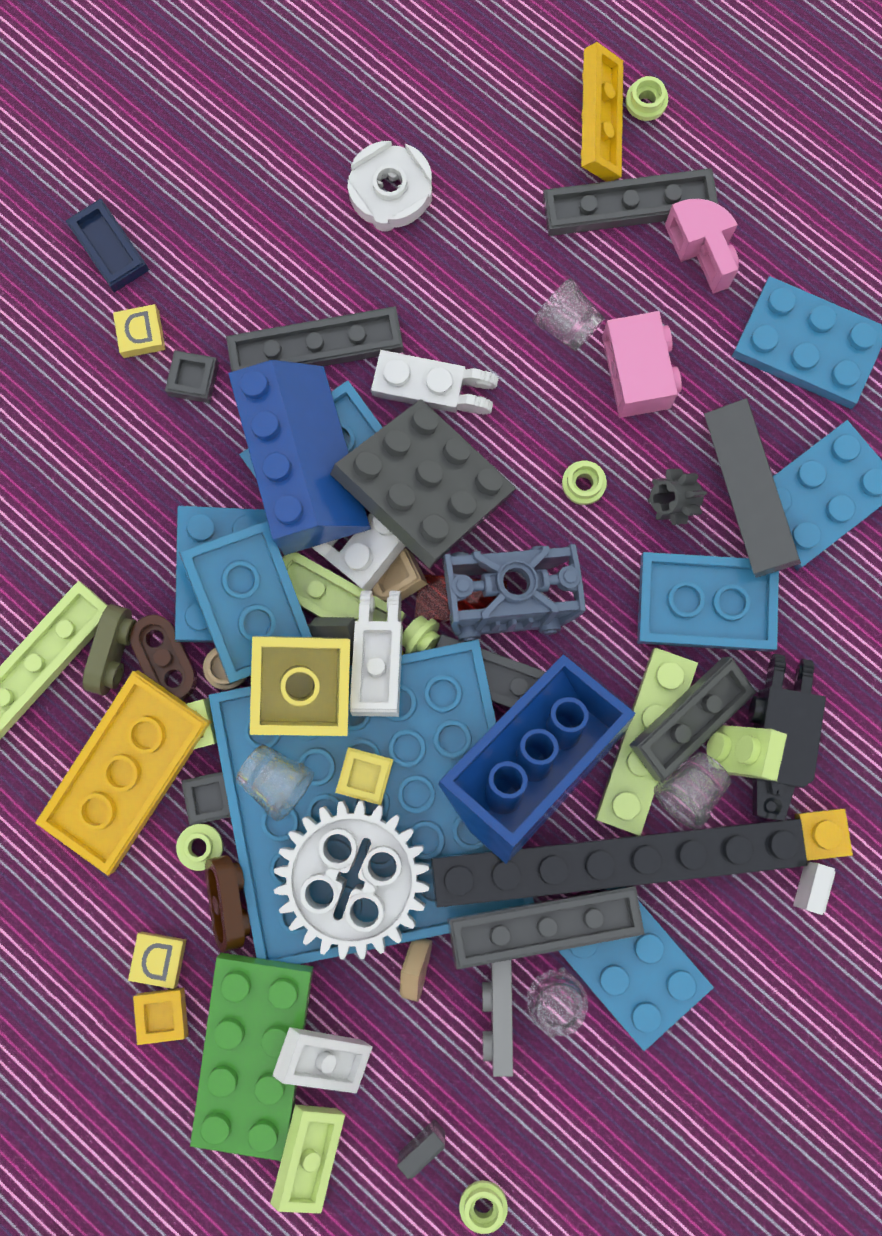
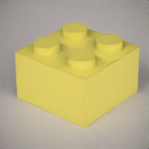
M252 636L250 735L348 736L350 639Z

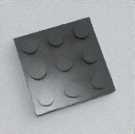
M422 399L335 463L330 473L429 569L502 505L516 489L510 481Z

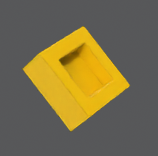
M845 809L794 814L795 819H801L807 861L853 856Z
M184 987L138 993L133 996L137 1045L182 1040L189 1036Z

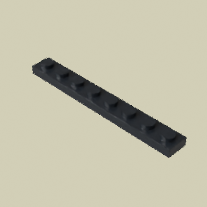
M801 819L776 820L521 848L507 864L492 851L431 858L435 905L437 908L808 866Z

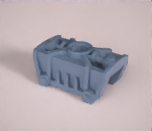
M575 544L549 549V546H534L526 551L481 554L480 551H475L471 554L455 552L452 555L444 554L442 556L450 610V624L459 641L476 640L481 638L482 634L539 629V633H544V635H553L561 630V626L581 616L586 610L582 576ZM569 561V565L563 567L557 574L549 575L548 569L555 568ZM518 572L522 574L527 583L525 593L520 595L510 593L503 583L505 573ZM481 575V581H473L469 576ZM550 585H557L563 591L573 592L575 601L553 602L540 592H548ZM482 591L484 597L496 596L487 608L458 611L457 602L468 598L472 592Z

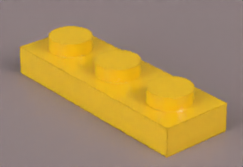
M595 42L584 49L581 167L608 182L622 177L623 60L600 43Z

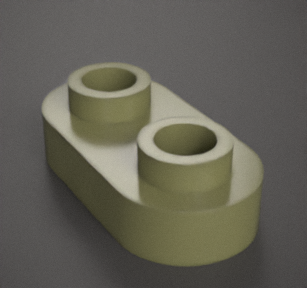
M110 604L102 613L83 674V689L85 691L104 696L110 689H116L119 686L124 672V665L120 662L125 645L129 646L131 644L130 633L136 623V620L132 619L130 609Z

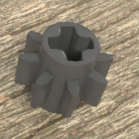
M666 469V478L652 480L654 486L648 502L651 503L653 509L657 512V520L670 519L672 525L687 524L688 516L702 514L700 507L707 492L697 482V473L683 474L682 469Z

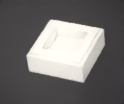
M807 861L808 866H803L793 906L823 915L826 911L836 871H834L835 868Z

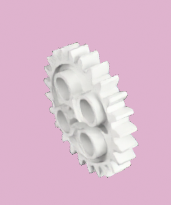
M363 800L358 801L354 813H349L345 801L338 802L337 815L335 816L332 815L326 806L319 808L321 822L317 823L309 816L304 817L302 821L307 833L303 834L296 830L290 831L288 835L296 844V847H283L278 852L285 859L289 860L288 865H282L274 869L275 874L286 878V883L275 888L274 894L288 895L289 901L279 909V912L289 913L294 911L297 916L289 926L290 931L302 926L308 929L303 944H309L316 937L322 939L320 954L324 955L331 945L335 944L338 945L340 959L344 960L349 948L355 946L360 959H365L368 944L370 943L382 954L385 951V936L388 935L399 944L402 941V934L398 926L402 924L412 929L415 927L416 921L408 913L409 910L423 911L425 908V903L415 897V893L429 891L430 884L417 879V875L429 870V864L415 862V857L424 850V846H409L407 843L414 832L413 828L406 829L401 833L396 830L400 815L396 814L388 822L382 820V805H378L372 815L366 814V806ZM340 834L348 838L352 850L347 859L338 860L329 854L327 843L331 835ZM368 838L371 841V845L358 873V878L365 881L364 885H356L349 896L342 918L336 919L334 912L347 883V879L340 876L341 872L347 873L354 866L362 840ZM379 852L390 854L396 861V872L389 877H379L371 869L372 856ZM316 880H323L329 883L334 893L332 902L323 905L313 901L309 891L311 883ZM361 898L371 899L378 907V917L371 922L359 920L353 911L354 902Z

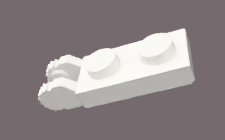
M380 350L371 393L374 397L408 404H415L422 399L430 408L457 413V410L488 415L492 411V401L471 394L461 395L462 385L488 390L496 389L499 378L491 372L480 369H465V366Z
M361 591L359 619L355 621L350 694V713L352 716L399 717L403 638L400 591L389 592V597L387 598V621H373L375 599L372 591Z

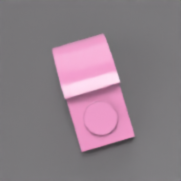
M687 199L674 203L671 206L665 227L680 261L683 262L697 257L712 293L728 289L739 270L737 252L734 246L729 244L738 225L724 207L709 200Z

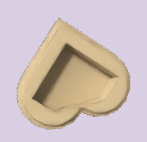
M404 548L371 590L374 596L387 602L390 591H400L402 601L428 583L415 556Z
M424 938L411 941L401 969V998L419 1001L431 955L432 940Z

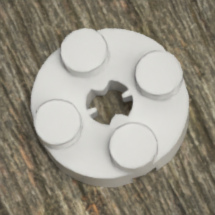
M380 141L367 146L354 158L348 180L349 198L357 214L365 221L372 223L377 230L390 231L394 227L408 225L418 219L425 212L426 208L430 206L432 202V172L428 161L416 148L405 144V148L392 146V141ZM387 177L392 182L399 180L402 183L393 192H386L380 189L383 188V182L381 181Z

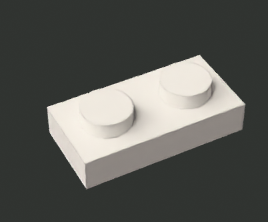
M289 1027L272 1076L283 1084L357 1093L373 1046L361 1039Z

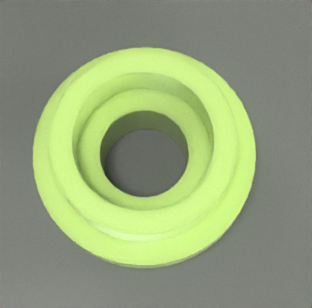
M645 76L630 86L626 95V107L632 116L639 120L651 121L659 118L665 112L668 104V92L661 80L656 77ZM641 99H649L652 103H644Z
M591 461L573 463L566 469L562 478L564 494L569 500L579 505H589L598 501L604 494L607 485L604 471L600 466ZM587 478L590 480L592 487L589 490H581L577 487L576 480Z
M422 615L414 619L403 632L402 646L406 648L405 654L435 648L440 639V635L437 633L440 624L435 619L427 620Z
M195 824L189 826L180 834L176 844V852L180 862L185 867L195 871L205 870L207 859L222 856L224 845L220 833L214 827L207 824ZM197 838L202 839L206 843V852L202 856H197L192 851V843Z
M482 1180L470 1184L464 1190L460 1198L459 1209L462 1221L470 1230L479 1234H489L503 1225L507 1217L508 1205L506 1196L498 1185ZM481 1198L490 1200L493 1204L492 1208L486 1213L477 1211L474 1207L477 1200Z

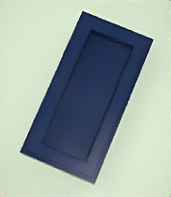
M102 199L97 200L66 220V223L114 293L149 271L148 266Z

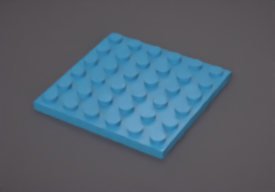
M479 639L402 655L399 717L351 715V665L349 667L348 736L250 735L251 686L208 695L238 860L244 876V893L256 958L304 964L339 956L338 945L332 944L324 955L320 954L322 939L318 937L307 945L303 944L304 937L308 931L304 926L290 931L289 926L297 916L294 911L289 913L279 912V909L289 901L288 895L274 894L275 888L286 883V878L275 874L274 869L289 863V860L278 853L279 850L283 847H296V844L288 835L289 832L296 830L303 834L307 833L302 821L304 817L309 816L317 823H320L319 808L326 806L332 815L335 816L337 815V806L340 801H345L349 813H354L360 799L335 793L348 747L394 759L382 802V820L388 822L396 814L400 815L396 830L401 833L409 828L414 829L407 843L409 846H424V850L415 857V862L429 864L428 871L417 875L418 880L430 884L429 891L415 893V897L425 903V908L423 911L409 910L408 913L414 918L416 925L413 929L402 924L398 926L402 934V941L400 943L448 934V918L534 903L533 897L439 908L435 905L431 858L491 851L468 830L438 785L439 781L496 724ZM364 801L366 814L372 815L378 804ZM340 834L331 835L327 843L328 852L333 858L343 860L350 856L352 847L350 841L345 836ZM368 838L362 840L354 866L347 873L341 872L340 876L346 878L347 883L334 912L336 919L342 918L349 896L356 885H364L365 881L358 878V873L371 845V841ZM379 852L371 858V869L379 877H389L396 872V861L390 854ZM316 880L311 883L309 891L313 901L323 905L332 902L334 893L329 883L323 880ZM361 898L354 902L353 911L359 920L371 922L378 917V907L371 899ZM388 935L384 937L385 947L398 944ZM372 943L368 944L367 950L375 949ZM350 947L347 954L357 953L356 947Z

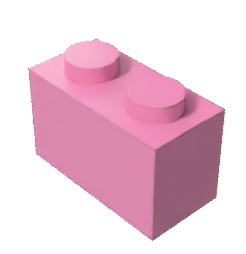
M660 311L607 320L602 340L619 418L670 409L678 393L682 390V381L678 367H672L669 352L672 351V335L669 326L662 325Z

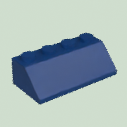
M269 360L228 373L272 539L284 556L370 530L371 527L365 507L330 475L335 463L346 456L349 451L324 366Z
M563 654L439 781L438 785L468 830L507 864L624 736L636 713Z

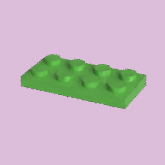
M222 952L217 956L190 1147L281 1161L293 1115L297 1085L283 1084L272 1075L289 1027L305 1030L313 966Z

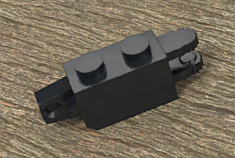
M773 653L769 662L765 688L759 690L758 696H753L750 702L748 721L749 723H754L753 728L773 729L787 734L777 781L749 777L745 779L753 781V815L760 818L785 821L794 789L805 787L815 777L826 697L811 694L814 663L812 660L801 659L797 666L794 690L783 689L786 658L785 655Z

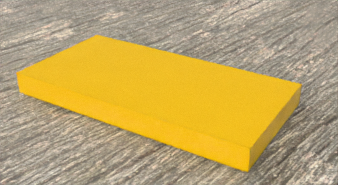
M132 671L35 824L107 876L114 873L212 721L207 720L197 711L188 707L184 701L141 671Z

